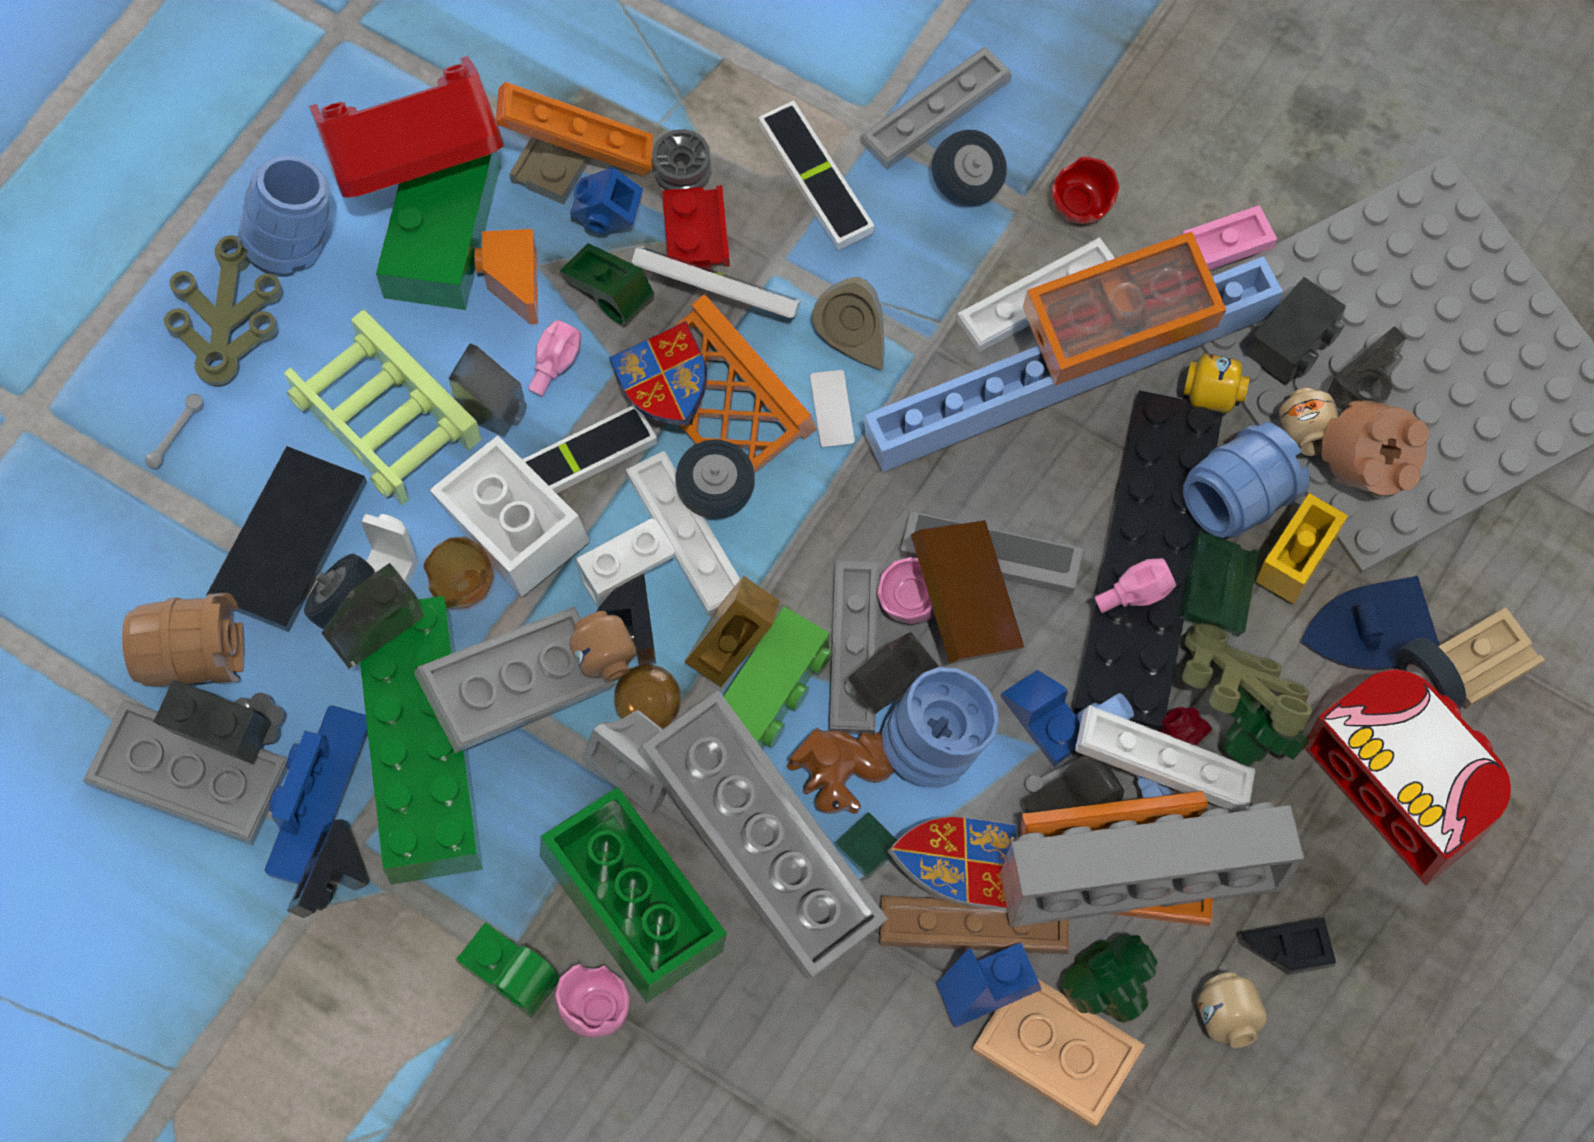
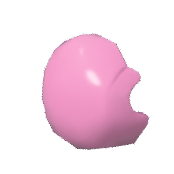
M909 557L894 561L881 575L878 598L882 608L895 621L909 625L927 622L935 614L918 558Z
M581 964L573 966L559 978L555 992L561 1020L570 1031L580 1036L592 1038L611 1035L614 1031L620 1029L627 1020L631 1004L625 981L615 973L610 972L606 966L592 969L585 968Z

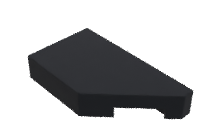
M1325 918L1242 932L1238 935L1240 945L1287 975L1334 967L1337 963Z

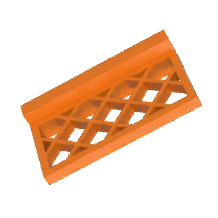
M704 294L691 304L693 311L676 325L687 321L690 329L695 326L703 335L701 353L704 357L706 368L707 360L726 361L729 365L728 381L707 380L706 389L726 390L724 410L701 409V402L693 416L692 425L688 423V425L679 426L695 444L707 440H724L737 445L741 449H750L749 458L753 465L754 473H756L799 437L805 440L817 428L812 415ZM709 344H711L717 352H710ZM737 374L743 382H735V375ZM734 390L752 391L756 396L754 412L731 410ZM762 404L769 412H761ZM700 417L723 418L721 439L701 437L698 433ZM730 419L753 420L751 441L728 439ZM760 421L779 422L786 430L774 442L758 441ZM757 450H763L756 456Z

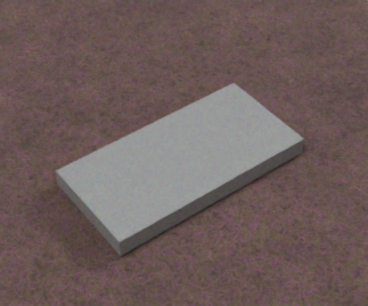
M575 606L417 667L414 674L455 753L613 688L616 684L614 680L605 682L603 677L590 678L584 675L570 648L569 641L575 632L573 627L581 620Z
M122 700L83 779L84 783L92 788L253 846L270 810L273 792L277 786H281L287 774V758L259 749L252 765L171 733L153 722L158 713L157 711Z

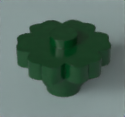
M1239 684L1237 691L1241 697L1235 712L1229 713L1235 719V722L1226 731L1228 737L1223 742L1226 751L1238 762L1248 767H1251L1255 761H1262L1270 751L1277 755L1284 754L1290 759H1295L1309 743L1308 739L1302 734L1304 730L1299 731L1296 736H1287L1277 732L1271 725L1273 721L1270 717L1271 712Z
M1121 934L1110 943L1108 941H1099L1090 949L1082 952L1077 958L1078 964L1069 968L1064 974L1065 980L1062 983V988L1080 1013L1089 1012L1095 1015L1105 1011L1107 1015L1114 1017L1118 1022H1128L1139 1017L1148 1007L1147 988L1144 982L1155 976V967L1158 961L1150 947L1143 942L1139 935Z

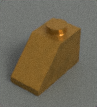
M743 575L714 612L686 657L685 663L722 687L771 628L780 600Z

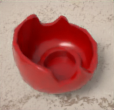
M1085 156L1078 158L1058 173L1052 186L1051 198L1056 211L1070 223L1088 225L1097 222L1112 209L1116 202L1120 185L1115 171L1106 162Z

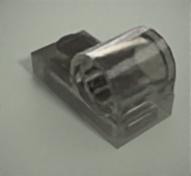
M1392 327L1333 378L1327 393L1334 399L1337 408L1344 411L1350 407L1347 404L1353 401L1365 400L1386 404L1392 390V383L1388 374L1402 361L1403 356L1400 352L1407 339L1398 328ZM1359 391L1369 392L1374 398H1366Z
M1085 755L1068 766L1060 779L1022 799L1020 806L1026 814L1119 802L1124 796V788L1107 763Z

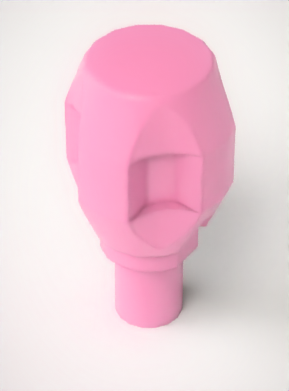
M555 320L543 331L536 345V365L534 367L536 373L528 387L530 392L543 397L551 379L555 380L557 375H560L573 364L581 345L582 334L578 329L560 320Z
M1163 558L1148 559L1130 567L1121 576L1119 582L1113 584L1115 588L1094 598L1101 613L1121 604L1124 607L1128 605L1145 606L1165 598L1176 587V583Z

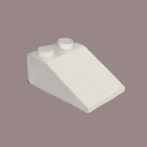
M498 435L430 489L431 494L493 568L521 597L590 542L579 516Z

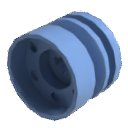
M938 667L924 672L909 687L901 701L887 717L882 731L883 751L891 766L910 782L922 787L941 788L955 783L994 739L999 724L997 704L985 685L975 676L962 670Z

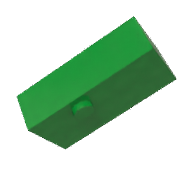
M498 151L399 183L376 270L383 298L466 310L476 271L475 248H481L482 231L486 229L501 167Z
M619 787L540 836V858L646 1003L723 952L727 932Z

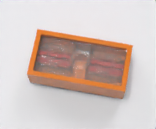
M1193 231L1028 289L1022 306L1054 385L1216 328L1226 312L1225 305Z

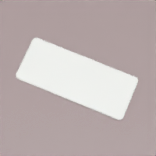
M834 370L812 373L810 378L821 446L853 444L855 438L844 371Z

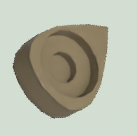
M860 277L847 278L833 284L820 295L814 305L812 321L816 331L830 345L864 364L883 370L885 352L883 311L877 292L867 280Z

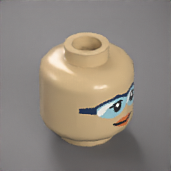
M1224 973L1209 979L1204 984L1203 991L1197 999L1198 1010L1210 1039L1220 1044H1230L1232 1048H1242L1255 1042L1258 1038L1257 1033L1263 1029L1267 1022L1266 1011L1255 984L1247 978L1239 977L1236 973Z

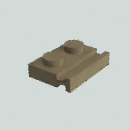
M531 137L509 173L510 180L514 184L521 183L526 185L528 190L564 205L592 158Z

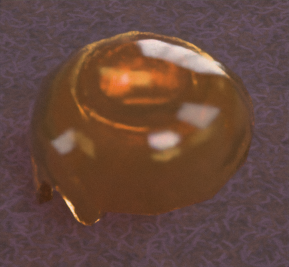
M466 536L450 537L436 545L425 559L423 565L428 577L430 593L433 597L444 596L448 608L452 610L472 607L486 598L494 580V570L488 555L478 543Z
M645 663L629 668V671L617 681L614 689L613 700L616 714L622 719L635 711H640L660 728L664 729L671 724L680 711V685L674 675L662 666Z

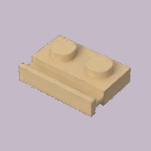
M1506 607L1438 646L1454 662L1466 690L1464 706L1467 709L1536 669L1545 660L1542 655L1538 656L1531 646L1533 643Z

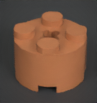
M1365 400L1353 401L1347 404L1350 407L1344 410L1338 419L1331 418L1322 438V458L1324 462L1330 464L1331 471L1336 476L1333 477L1336 482L1381 496L1397 494L1402 490L1409 491L1419 483L1420 471L1426 458V442L1429 437V429L1425 422L1418 420L1412 412L1400 407Z

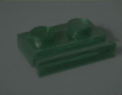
M1203 532L1193 537L1179 618L1197 624L1213 625L1232 632V635L1236 637L1243 634L1246 630L1259 551L1242 549L1239 544Z

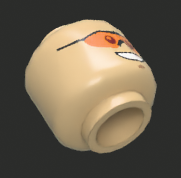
M1312 388L1296 390L1279 409L1282 429L1297 443L1302 454L1307 456L1322 454V438L1328 422L1332 417L1339 418L1335 401L1330 394Z

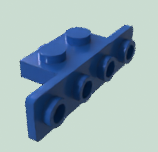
M330 705L327 708L318 733L304 731L300 744L295 743L291 747L286 763V768L289 772L283 786L279 785L274 790L270 801L271 817L280 830L264 869L268 876L299 884L323 827L335 820L368 734L365 714Z

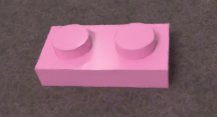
M1260 205L1188 229L1182 233L1185 234L1193 231L1209 270L1275 248L1277 237Z

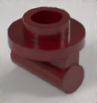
M1177 707L1169 711L1162 719L1163 729H1159V732L1194 746H1197L1212 731L1210 724L1193 707Z

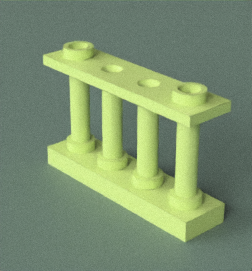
M363 309L351 319L356 334L353 338L354 344L306 382L290 367L284 372L290 387L286 394L300 411L304 412L308 408L372 474L370 477L371 482L384 497L387 498L392 494L403 505L409 500L402 481L405 476L448 441L454 443L458 440L469 451L481 441L477 421ZM374 356L382 364L380 366L382 371L334 410L318 396L320 392L364 357L370 359ZM402 384L410 392L408 394L410 399L360 439L346 422L391 385L397 387ZM430 412L438 420L436 423L438 427L390 467L373 452L419 413L425 415Z

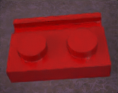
M722 185L716 186V189L704 190V187L662 190L668 255L705 268H711V265L723 264L724 267L730 266Z

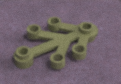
M233 235L221 238L215 247V257L220 266L215 306L198 289L197 282L190 272L179 271L171 277L169 282L174 296L179 300H185L212 329L210 344L193 329L191 318L185 310L179 308L172 309L164 317V324L168 333L172 337L180 338L197 356L194 367L198 377L203 382L213 386H223L231 382L238 371V359L261 341L272 339L278 330L276 321L271 313L267 311L256 312L267 303H273L281 297L282 287L275 275H260L255 280V290L234 305L238 273L245 270L251 261L246 256L247 250L242 246V243L239 244L238 236ZM237 248L234 253H225L229 249ZM183 282L190 283L189 287L186 289H177L178 286ZM271 284L275 286L270 292L262 291L266 285ZM251 316L249 320L250 329L229 343L230 331ZM176 320H185L182 326L172 327ZM262 322L270 323L269 327L264 330L257 329V326ZM215 360H222L221 364L216 367L209 366Z
M1197 624L1193 631L1187 633L1185 645L1191 650L1190 653L1193 656V660L1188 661L1182 674L1183 681L1196 688H1207L1213 674V669L1209 666L1210 663L1215 662L1223 669L1220 683L1214 686L1208 701L1214 709L1224 713L1235 712L1241 697L1237 691L1240 684L1271 712L1270 717L1273 720L1271 725L1277 732L1287 736H1296L1299 731L1306 728L1312 713V708L1306 703L1310 691L1300 683L1279 678L1282 670L1279 663L1269 658L1258 657L1230 647L1227 644L1229 640L1228 634L1210 624ZM1269 689L1279 692V696L1277 697Z

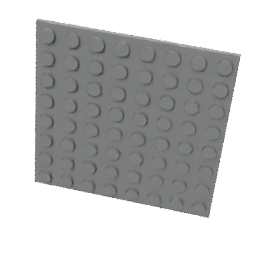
M1450 155L1276 244L1275 248L1258 253L1228 269L1230 270L1264 256L1283 290L1280 303L1300 280L1306 277L1346 305L1340 320L1345 325L1342 332L1332 345L1328 346L1325 343L1321 345L1316 351L1319 357L1307 374L1303 376L1298 372L1287 385L1246 355L1253 334L1266 319L1200 345L1204 353L1234 358L1241 362L1242 376L1250 377L1245 402H1240V404L1252 421L1256 422L1255 425L1257 426L1264 422H1269L1282 429L1279 409L1293 392L1302 388H1312L1330 394L1335 401L1339 416L1350 407L1347 404L1353 401L1367 400L1400 407L1412 412L1418 420L1425 422L1429 429V437L1426 442V458L1420 471L1419 483L1409 491L1402 490L1397 494L1381 496L1340 484L1333 479L1336 476L1332 473L1330 464L1323 461L1322 454L1307 456L1301 452L1296 456L1301 469L1308 465L1310 472L1309 488L1305 492V496L1307 497L1311 493L1348 515L1336 540L1360 574L1594 446V342Z

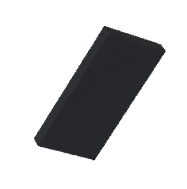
M286 446L206 596L208 594L229 593L233 596L238 606V610L234 611L289 632L316 581V576L322 570L367 484L365 476Z

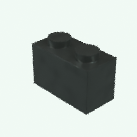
M1303 277L1253 334L1246 355L1288 385L1298 372L1303 376L1307 374L1317 361L1319 354L1316 351L1323 343L1330 346L1340 335L1345 326L1340 320L1346 305L1306 277Z
M172 680L153 721L171 733L252 765L271 725L269 720L251 709L176 680Z

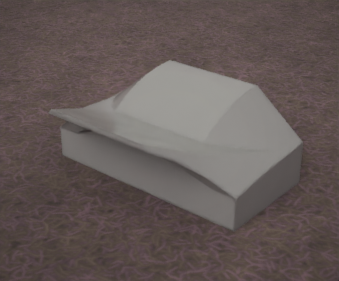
M635 711L616 722H605L595 727L581 759L613 785L619 787L623 793L648 813L652 814L662 805L667 790L638 750L642 744L663 729L640 711Z

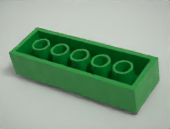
M437 596L354 609L383 870L391 885L483 870L468 748L455 753L414 674L417 667L455 653L451 614L445 597Z

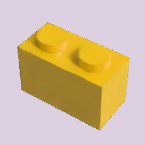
M1309 493L1265 559L1256 582L1290 603L1295 604L1338 538L1348 515Z

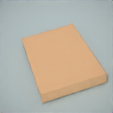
M1038 979L1042 990L995 1011L975 1043L972 1052L1095 1129L1145 1045L1096 1014L1093 1015L1089 1012L1080 1013L1067 996Z

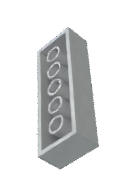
M716 690L641 745L638 752L805 979L814 977L888 920L719 690Z
M1265 802L1250 806L1246 811L1229 813L1227 809L1219 808L1209 810L1200 817L1183 819L1181 815L1174 814L1161 817L1155 823L1137 825L1135 821H1121L1104 830L1091 831L1089 827H1075L1066 830L1062 835L1044 837L1042 833L1025 834L1018 837L1016 841L1011 842L1000 876L1010 927L1121 913L1154 906L1166 907L1203 902L1207 898L1218 900L1283 891L1303 861L1304 856L1291 806L1274 807L1273 803Z

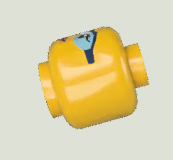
M1204 353L1197 362H1190L1183 394L1190 396V404L1193 407H1205L1213 412L1228 414L1233 410L1236 401L1245 402L1250 377L1242 376V364L1239 360Z

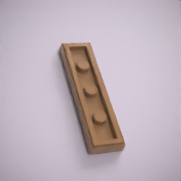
M882 896L881 910L888 920L881 925L880 946L959 950L972 948V950L1002 951L1021 942L1026 953L1067 955L1069 951V920L1010 927L1008 912L969 907L937 898Z

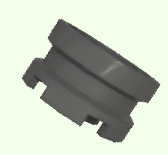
M680 129L663 134L656 141L652 154L655 180L659 187L663 186L667 190L705 187L708 184L711 176L710 148L702 136L694 131ZM683 161V164L686 166L680 167L677 162Z

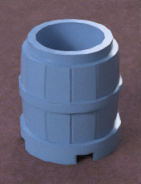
M283 155L265 161L254 172L249 188L245 193L243 213L237 237L239 244L242 243V246L247 250L246 256L252 263L267 271L284 274L292 273L293 267H300L304 264L305 268L311 266L320 255L324 229L327 226L329 216L330 193L326 178L315 164L302 157Z
M1256 422L1250 424L1240 431L1235 439L1213 449L1208 457L1189 472L1183 485V496L1187 508L1195 521L1213 536L1221 538L1236 537L1256 525L1265 523L1280 507L1292 504L1302 497L1309 488L1310 472L1308 465L1301 469L1300 463L1296 458L1301 453L1299 446L1283 429L1273 423L1264 422L1259 426L1255 425Z

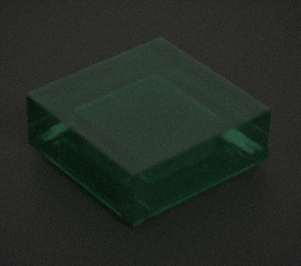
M868 812L836 842L835 847L869 879L891 858L888 850L897 839Z

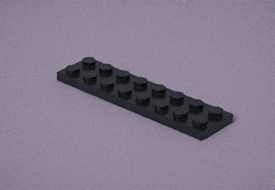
M1141 390L1138 392L1097 596L1115 588L1113 584L1119 582L1121 576L1130 567L1148 559L1163 558L1175 580L1176 587L1165 598L1145 606L1128 605L1124 607L1121 604L1101 613L1095 601L1073 708L1074 714H1078L1093 703L1100 705L1120 693L1128 700L1133 709L1134 716L1129 719L1130 721L1158 732L1159 729L1164 727L1162 719L1167 713L1202 528L1187 508L1183 496V485L1189 472L1217 447L1223 418L1222 413L1210 411L1205 407H1193L1190 404V400Z

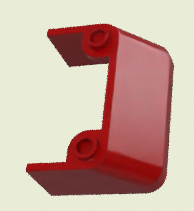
M468 56L460 58L461 64L445 68L443 70L444 76L437 80L438 86L357 111L355 107H346L345 102H336L323 107L321 112L317 104L309 106L330 169L342 197L351 198L365 195L492 154L504 146L499 126L495 124L496 118L480 75Z

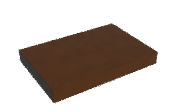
M986 520L920 529L912 533L911 538L949 663L1010 653L1024 648Z

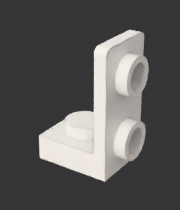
M365 514L361 523L372 549L367 562L374 569V579L364 597L384 604L399 603L418 564L407 528L404 527L400 520L392 516L381 514L378 518Z
M651 518L576 558L580 580L598 608L615 588L675 556V549L657 520Z

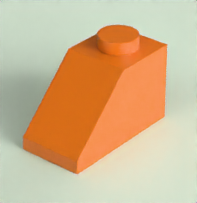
M533 229L482 231V248H475L476 273H484L487 289L529 324H538L537 247Z

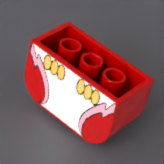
M1386 670L1372 675L1319 715L1307 736L1309 743L1304 748L1306 752L1425 886L1473 849L1502 816L1510 801L1511 783L1508 772L1501 760L1493 752L1492 744L1488 738L1481 732L1473 730L1463 720L1458 706L1452 699L1445 695L1442 696L1424 678L1408 671Z

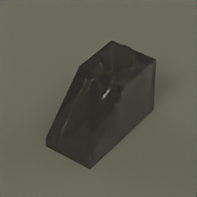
M469 343L449 377L454 399L477 421L478 426L505 437L512 425L517 426L521 422L526 411L527 403L524 400L521 383L478 346Z
M389 563L349 592L322 631V635L345 666L351 669L422 619L424 615L417 596L391 563Z
M909 632L883 647L847 679L853 685L851 690L856 700L863 707L871 708L877 714L905 694L909 687L924 672L938 668L939 665L914 634Z

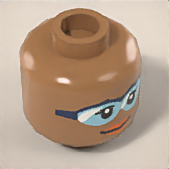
M599 611L582 618L574 625L575 632L570 638L569 645L584 675L590 678L603 677L605 682H610L622 677L629 671L627 664L635 657L637 649L620 617L607 615L605 611Z

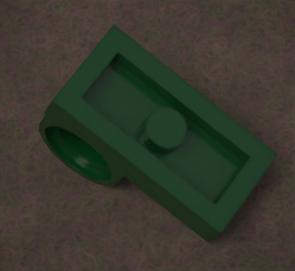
M587 243L559 270L566 283L592 295L606 316L621 326L626 325L654 297L653 289L642 268L590 243Z

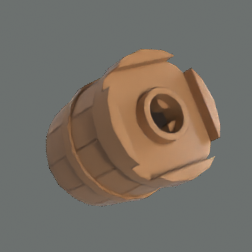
M229 593L208 594L206 598H168L166 601L139 605L133 611H129L123 622L122 647L125 665L131 679L146 687H168L172 680L189 686L210 681L217 684L238 682L239 678L233 673L243 671L245 644L242 622L233 623L230 610H238L233 596Z

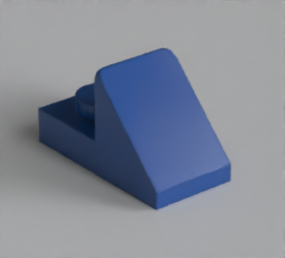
M1036 670L1001 693L1000 697L1052 766L1055 767L1076 753L1075 748L1080 723L1065 702L1068 693L1066 687L1041 671Z
M1021 942L977 961L972 948L964 952L937 983L955 1028L1042 990Z

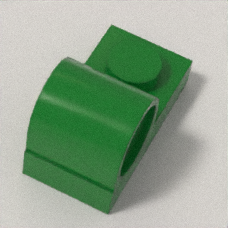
M486 922L456 958L457 963L531 1019L556 988L559 981L556 970L546 960L526 946L518 947Z

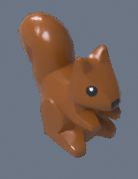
M819 728L815 729L791 756L790 762L786 766L791 771L803 767L810 773L811 779L808 781L803 792L808 795L821 788L822 790L817 796L815 806L818 811L825 814H835L843 811L852 814L858 813L861 804L845 785L853 774L866 782L879 783L886 781L895 772L883 751L882 734L879 732L874 734L863 732L856 739L843 731H823Z

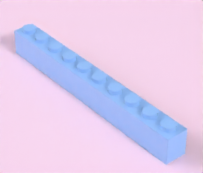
M1262 256L1212 276L1226 308V312L1216 328L1058 385H1054L1040 348L1036 346L865 414V436L883 473L1267 319L1280 304L1283 290L1265 257ZM1137 326L1122 332L1125 338L1139 333L1140 330Z

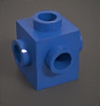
M614 167L580 179L574 189L575 199L570 215L584 223V226L589 231L600 235L632 225L643 188Z

